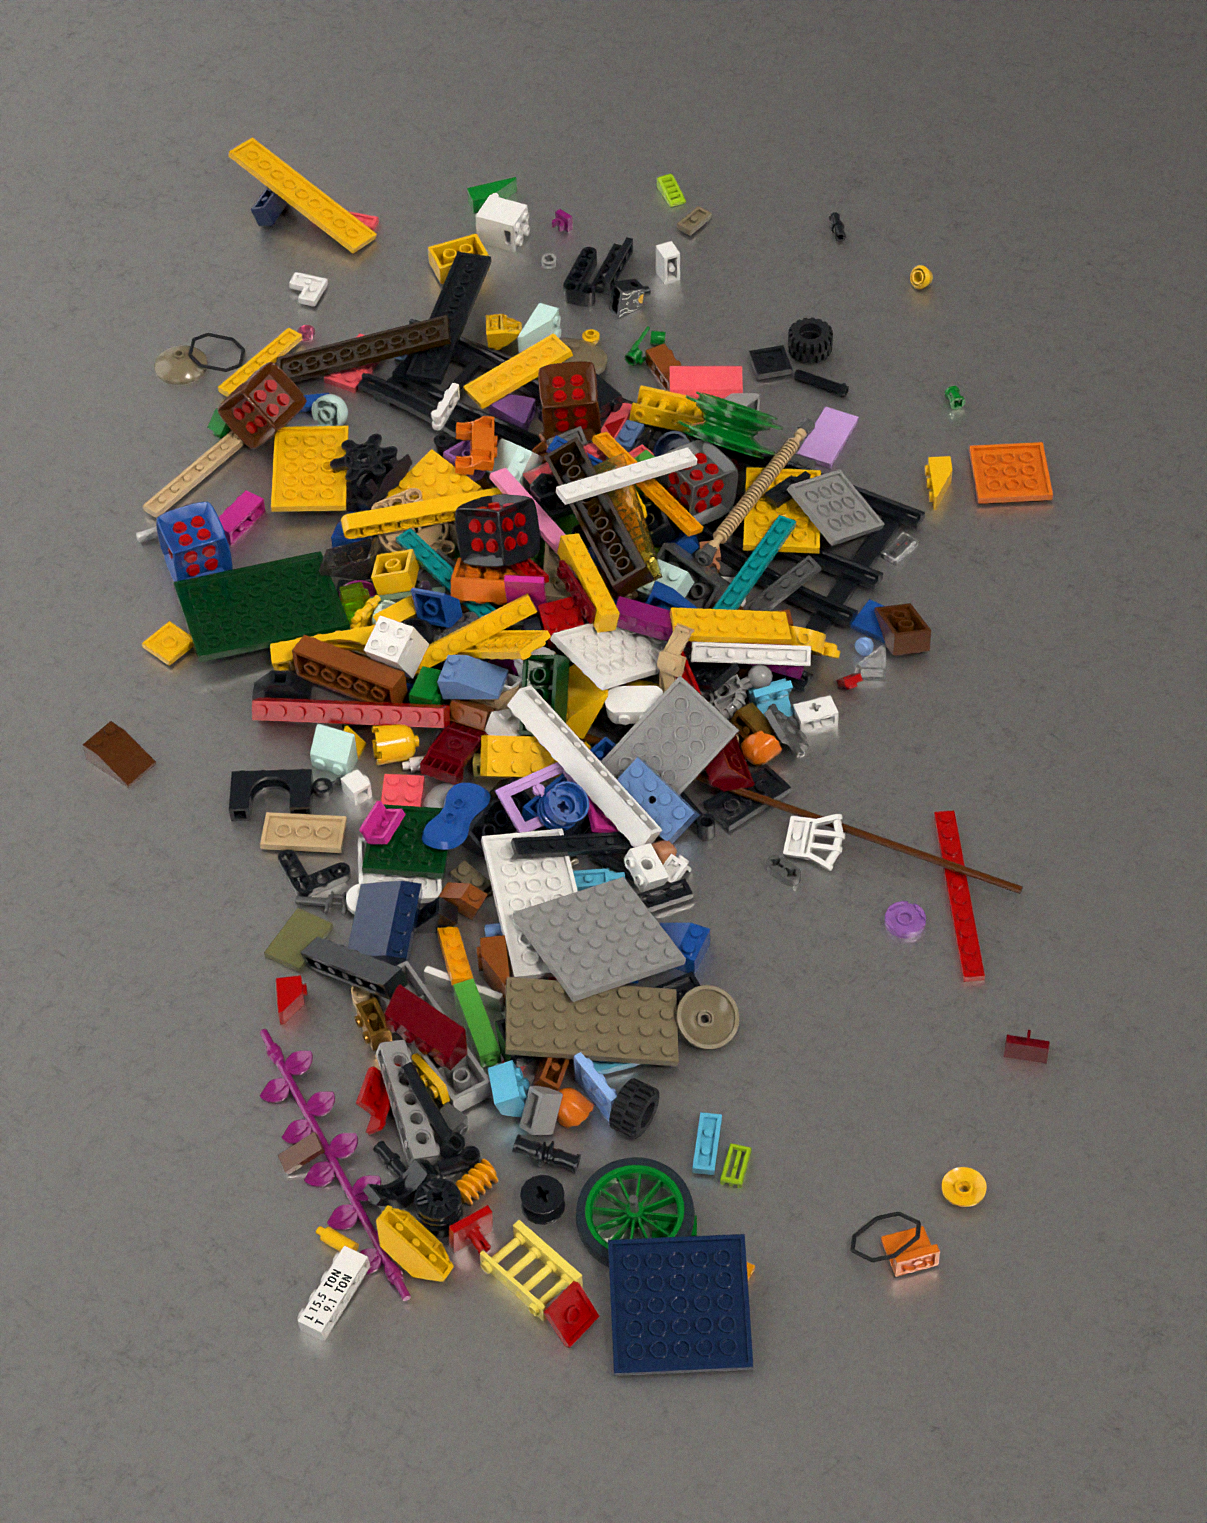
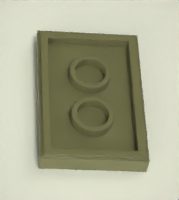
M297 908L265 950L264 955L273 961L301 972L306 963L300 952L316 937L325 939L333 929V923Z

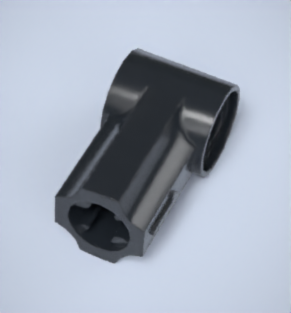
M466 1146L462 1149L461 1153L438 1160L437 1165L441 1177L448 1179L465 1172L468 1173L470 1169H474L477 1163H481V1155L477 1147Z

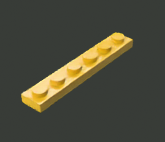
M287 328L220 384L218 392L228 397L264 364L268 362L276 363L277 357L284 356L303 340L302 334Z

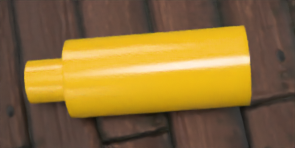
M319 1226L316 1230V1234L321 1236L320 1240L339 1252H341L344 1246L355 1251L359 1248L357 1242L329 1226L326 1228Z

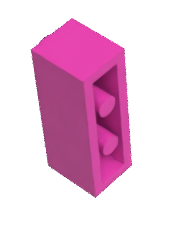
M246 490L219 516L229 545L232 546L266 512L263 498Z

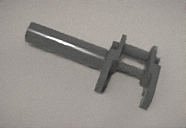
M331 891L327 898L296 896V904L325 906V914H328L332 904L342 905V916H345L347 911L346 892L343 895H339ZM333 899H342V902H335Z

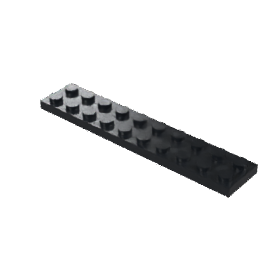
M457 252L429 318L448 315L451 344L415 352L406 373L407 379L442 384L491 265V256Z

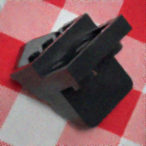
M541 473L530 485L529 489L532 498L552 520L573 514L571 506L569 504L565 505L555 493L556 487L560 486L555 476Z

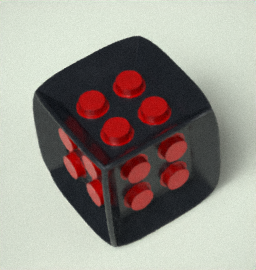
M507 494L484 496L466 502L456 509L457 543L463 563L482 567L510 566L532 558L539 553V522L536 505L532 498Z

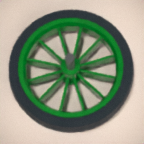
M642 1157L619 1159L597 1170L584 1184L576 1207V1225L585 1248L596 1260L609 1267L608 1243L599 1233L623 1224L611 1240H619L628 1228L631 1229L630 1239H634L635 1230L640 1229L644 1238H648L643 1228L644 1226H647L663 1238L687 1237L692 1234L695 1219L693 1199L684 1180L669 1166L659 1161ZM638 1179L636 1195L629 1197L622 1181ZM642 1179L656 1183L640 1203L639 1196ZM618 1183L628 1204H624L606 1190ZM661 1187L671 1195L647 1206ZM600 1196H602L620 1209L595 1206ZM673 1203L676 1204L678 1210L677 1215L653 1213V1211ZM593 1215L618 1217L596 1227L593 1223ZM650 1220L676 1223L669 1234Z

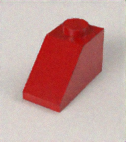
M301 975L276 978L280 1025L286 1024L305 1005L304 996H308L307 984L302 983Z

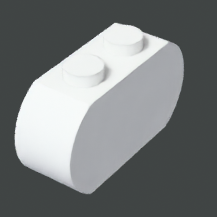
M615 686L608 691V697L605 701L608 718L615 724H636L660 698L663 691L657 686Z

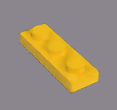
M418 1053L413 1054L411 1062L417 1067V1072L426 1088H429L434 1099L438 1098L442 1104L449 1102L450 1098L446 1084Z

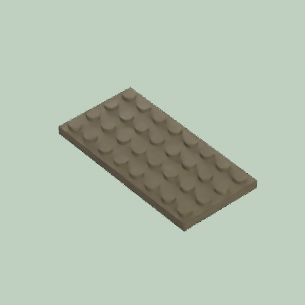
M507 977L505 1054L574 1059V1056L581 1052L585 1058H590L593 1061L677 1066L679 1057L676 989L622 985L573 1002L557 980Z

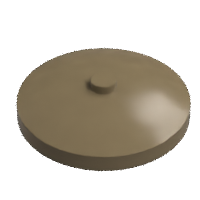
M559 338L573 353L572 357L562 363L592 362L598 375L604 372L607 367L608 357L603 349L585 340Z

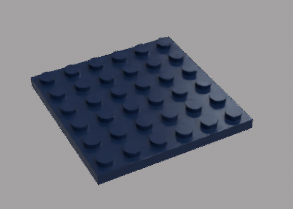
M745 1234L608 1240L614 1376L753 1370Z

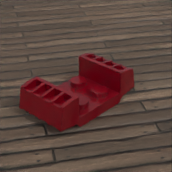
M453 722L450 726L445 727L428 748L427 754L420 763L421 774L453 785L461 783L463 781L465 765L475 753H481V735L488 734L485 731Z

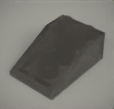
M378 537L326 549L319 573L320 575L353 580H372L371 576L376 556L384 554L385 551Z

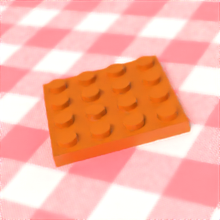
M1043 442L969 446L978 504L1053 499Z

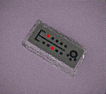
M902 532L880 553V558L896 566L918 545V540Z

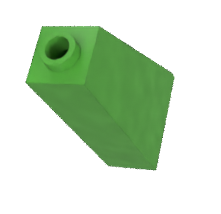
M474 979L454 984L455 1008L463 1028H465L478 1063L482 1068L496 1065L501 1062L500 1048Z

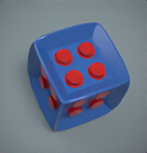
M210 502L186 505L157 517L156 527L160 547L174 582L233 570L230 547L224 528Z

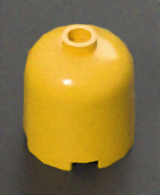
M402 724L372 726V733H375L376 738L372 740L374 758L377 759L376 765L408 761L409 758L414 756L416 747H419L418 735H414L411 727Z

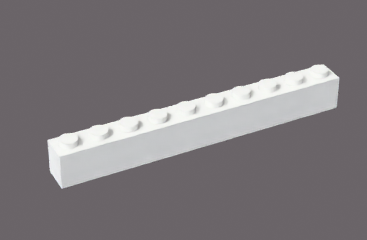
M532 686L520 688L507 705L512 710V713L522 721L526 729L538 739V742L550 752L552 758L559 762L564 771L585 790L591 801L615 824L618 831L624 834L633 847L652 844L662 832L658 824Z

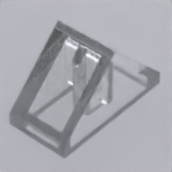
M884 645L880 646L856 665L855 673H861L863 680L885 681L886 648Z

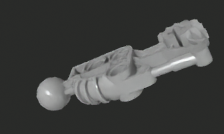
M755 665L750 669L748 676L741 680L736 674L716 692H700L724 717L732 719L735 712L746 705L744 701L747 697L745 690L752 687L759 689L769 686L773 677L772 671L765 665ZM723 692H728L725 696H721Z

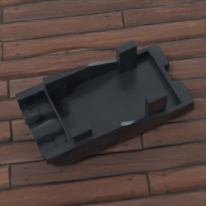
M406 454L401 460L393 457L382 463L386 467L384 477L378 478L374 474L368 473L363 477L359 487L357 483H349L347 487L353 497L346 503V510L356 512L371 510L373 504L386 498L388 492L399 486V482L409 472L412 465L409 454Z

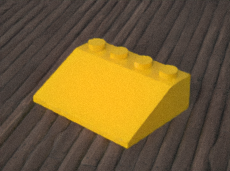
M574 664L569 667L566 724L578 738L584 739L608 697V689L601 690Z

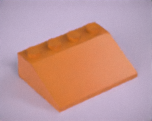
M458 558L451 577V596L459 599L460 603L475 601L478 604L494 602L497 605H504L507 603L504 584L505 575H520L510 566H472L463 563L462 559Z

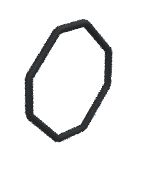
M205 333L192 339L188 355L199 367L228 372L242 366L245 348L232 337ZM207 336L232 341L241 349L239 364L226 369L201 364L192 355L195 341Z
M902 1212L876 1216L853 1234L850 1251L870 1262L896 1258L920 1238L921 1222ZM900 1216L916 1224L915 1237L894 1254L872 1258L855 1250L856 1238L878 1220Z

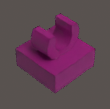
M561 209L555 212V219L552 220V227L558 226L560 232L564 230L569 233L573 230L572 216Z

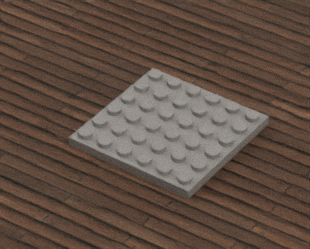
M624 877L513 912L514 921L573 1002L685 964L686 958Z

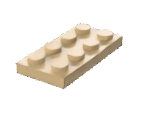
M266 812L260 847L267 850L288 849L292 851L342 853L347 817Z

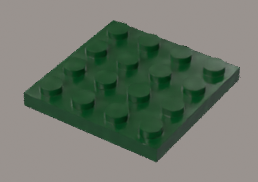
M383 804L386 809H402L406 815L388 844H366L362 873L444 879L449 849H435L427 846L422 841V833L426 825L443 808Z

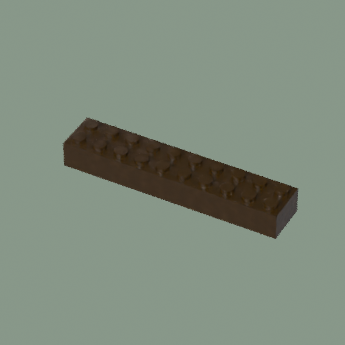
M577 437L544 456L560 486L598 474L585 448ZM608 492L569 504L612 587L619 596L625 597L655 579Z

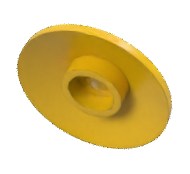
M958 1167L950 1170L944 1176L941 1186L945 1198L952 1204L960 1207H970L978 1204L984 1198L987 1189L983 1176L976 1170L968 1167Z

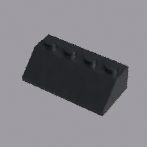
M514 777L500 780L489 792V804L473 818L469 826L468 836L462 843L464 848L484 859L485 856L481 843L482 836L515 833L517 830L495 792L497 789L516 781ZM524 790L511 796L521 816L523 806L532 800Z

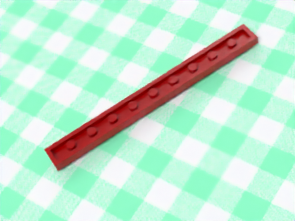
M955 811L934 812L941 858L965 866ZM943 867L963 982L984 981L985 973L967 876Z

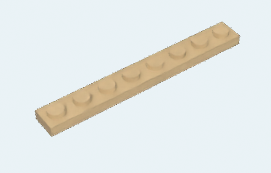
M230 431L143 505V510L155 518L162 515L245 445V443L233 431Z

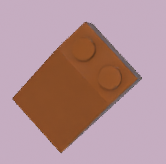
M505 935L480 938V946L476 947L479 972L483 971L484 980L492 990L503 994V1003L506 1008V978L510 977Z

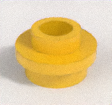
M589 329L583 332L582 339L597 344L600 334L596 330Z

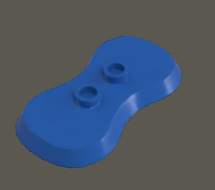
M473 783L454 785L445 797L442 811L426 825L422 833L423 843L429 847L441 850L453 849L461 845L468 836L469 826L473 818L489 804V791Z

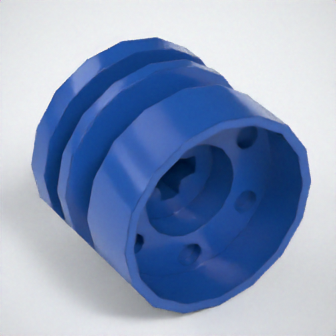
M563 781L556 784L539 799L537 815L547 829H563V831H566L582 820L587 814L589 798L580 785L574 782Z

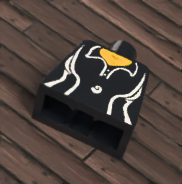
M637 279L613 282L609 309L618 319L641 309L644 297L651 294L650 288L643 286Z

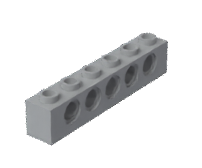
M405 1039L380 1043L376 1056L408 1167L415 1159L428 1160L434 1165L438 1156H440L439 1144L435 1143L434 1127L429 1123L428 1116L400 1069L405 1064L411 1062V1049L407 1047Z

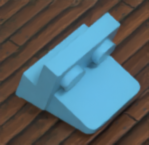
M786 678L771 682L767 687L747 689L746 695L749 703H753L763 714L770 705L776 704L778 710L788 717L793 716V710L788 697L793 688L791 680L786 681Z

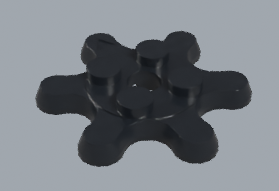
M372 434L363 444H356L353 440H346L341 444L346 454L341 458L333 459L330 462V466L334 471L349 470L345 478L351 484L357 483L362 475L368 473L381 478L386 474V467L382 463L396 457L398 450L395 446L379 447L382 442L380 434Z

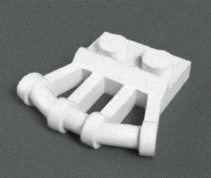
M834 814L817 819L791 816L783 855L785 857L811 860L824 869L831 871L838 855L842 854L843 848L841 844L845 839L841 823L843 821L842 814ZM833 823L835 831L817 829V826ZM815 836L833 838V845L814 843ZM812 850L831 853L826 860H823L812 854Z

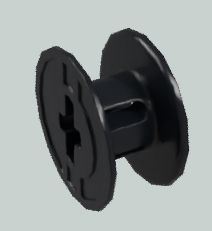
M538 1175L527 1180L520 1192L521 1209L527 1220L540 1225L550 1224L558 1220L565 1210L563 1185L556 1178L548 1175Z

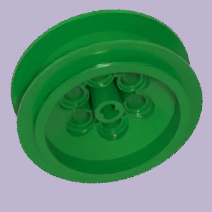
M696 391V394L699 395L698 397L686 395L685 398L696 402V406L704 413V421L691 423L678 420V424L688 428L683 430L684 433L758 458H765L762 453L775 455V451L761 446L754 439V436L758 435V432L770 430V428L783 430V426L773 423V420L778 419L777 417Z

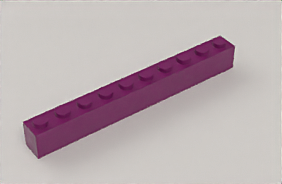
M619 596L616 604L620 613L617 623L618 628L668 642L673 633L670 610ZM688 641L685 647L692 648V642L694 641ZM761 664L767 666L772 672L796 679H801L804 666Z

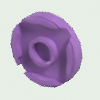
M900 901L889 906L884 920L886 929L898 938L908 939L921 934L925 928L926 915L919 905L915 903L914 905L908 903L909 901Z

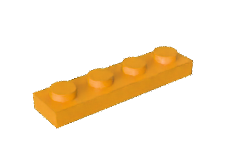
M458 927L437 928V937L451 985L472 979L473 975Z

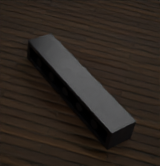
M316 937L300 952L308 968L391 1000L398 985L403 987L408 985L405 972L401 967L388 964L384 960L375 959L371 955L367 956L357 950L349 949L342 944L333 943L329 939Z

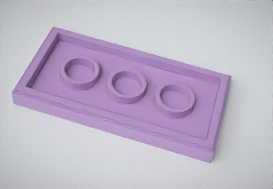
M825 407L815 423L814 430L805 439L797 454L816 461L817 465L831 469L859 422V417Z

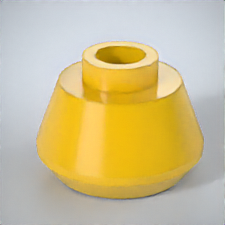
M918 265L913 268L910 274V282L914 288L924 289L931 284L933 275L927 267Z

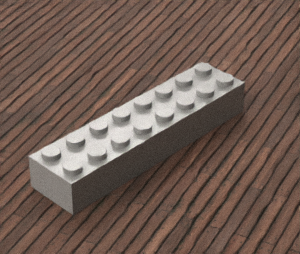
M405 961L397 965L405 972V978L408 982L405 988L443 1013L409 962ZM373 994L385 1012L390 1000ZM406 1043L410 1047L413 1054L418 1053L446 1084L450 1098L448 1103L459 1111H463L493 1096L489 1077L468 1047V1054L452 1070H449L445 1066L438 1065L429 1055L422 1054L412 1043Z

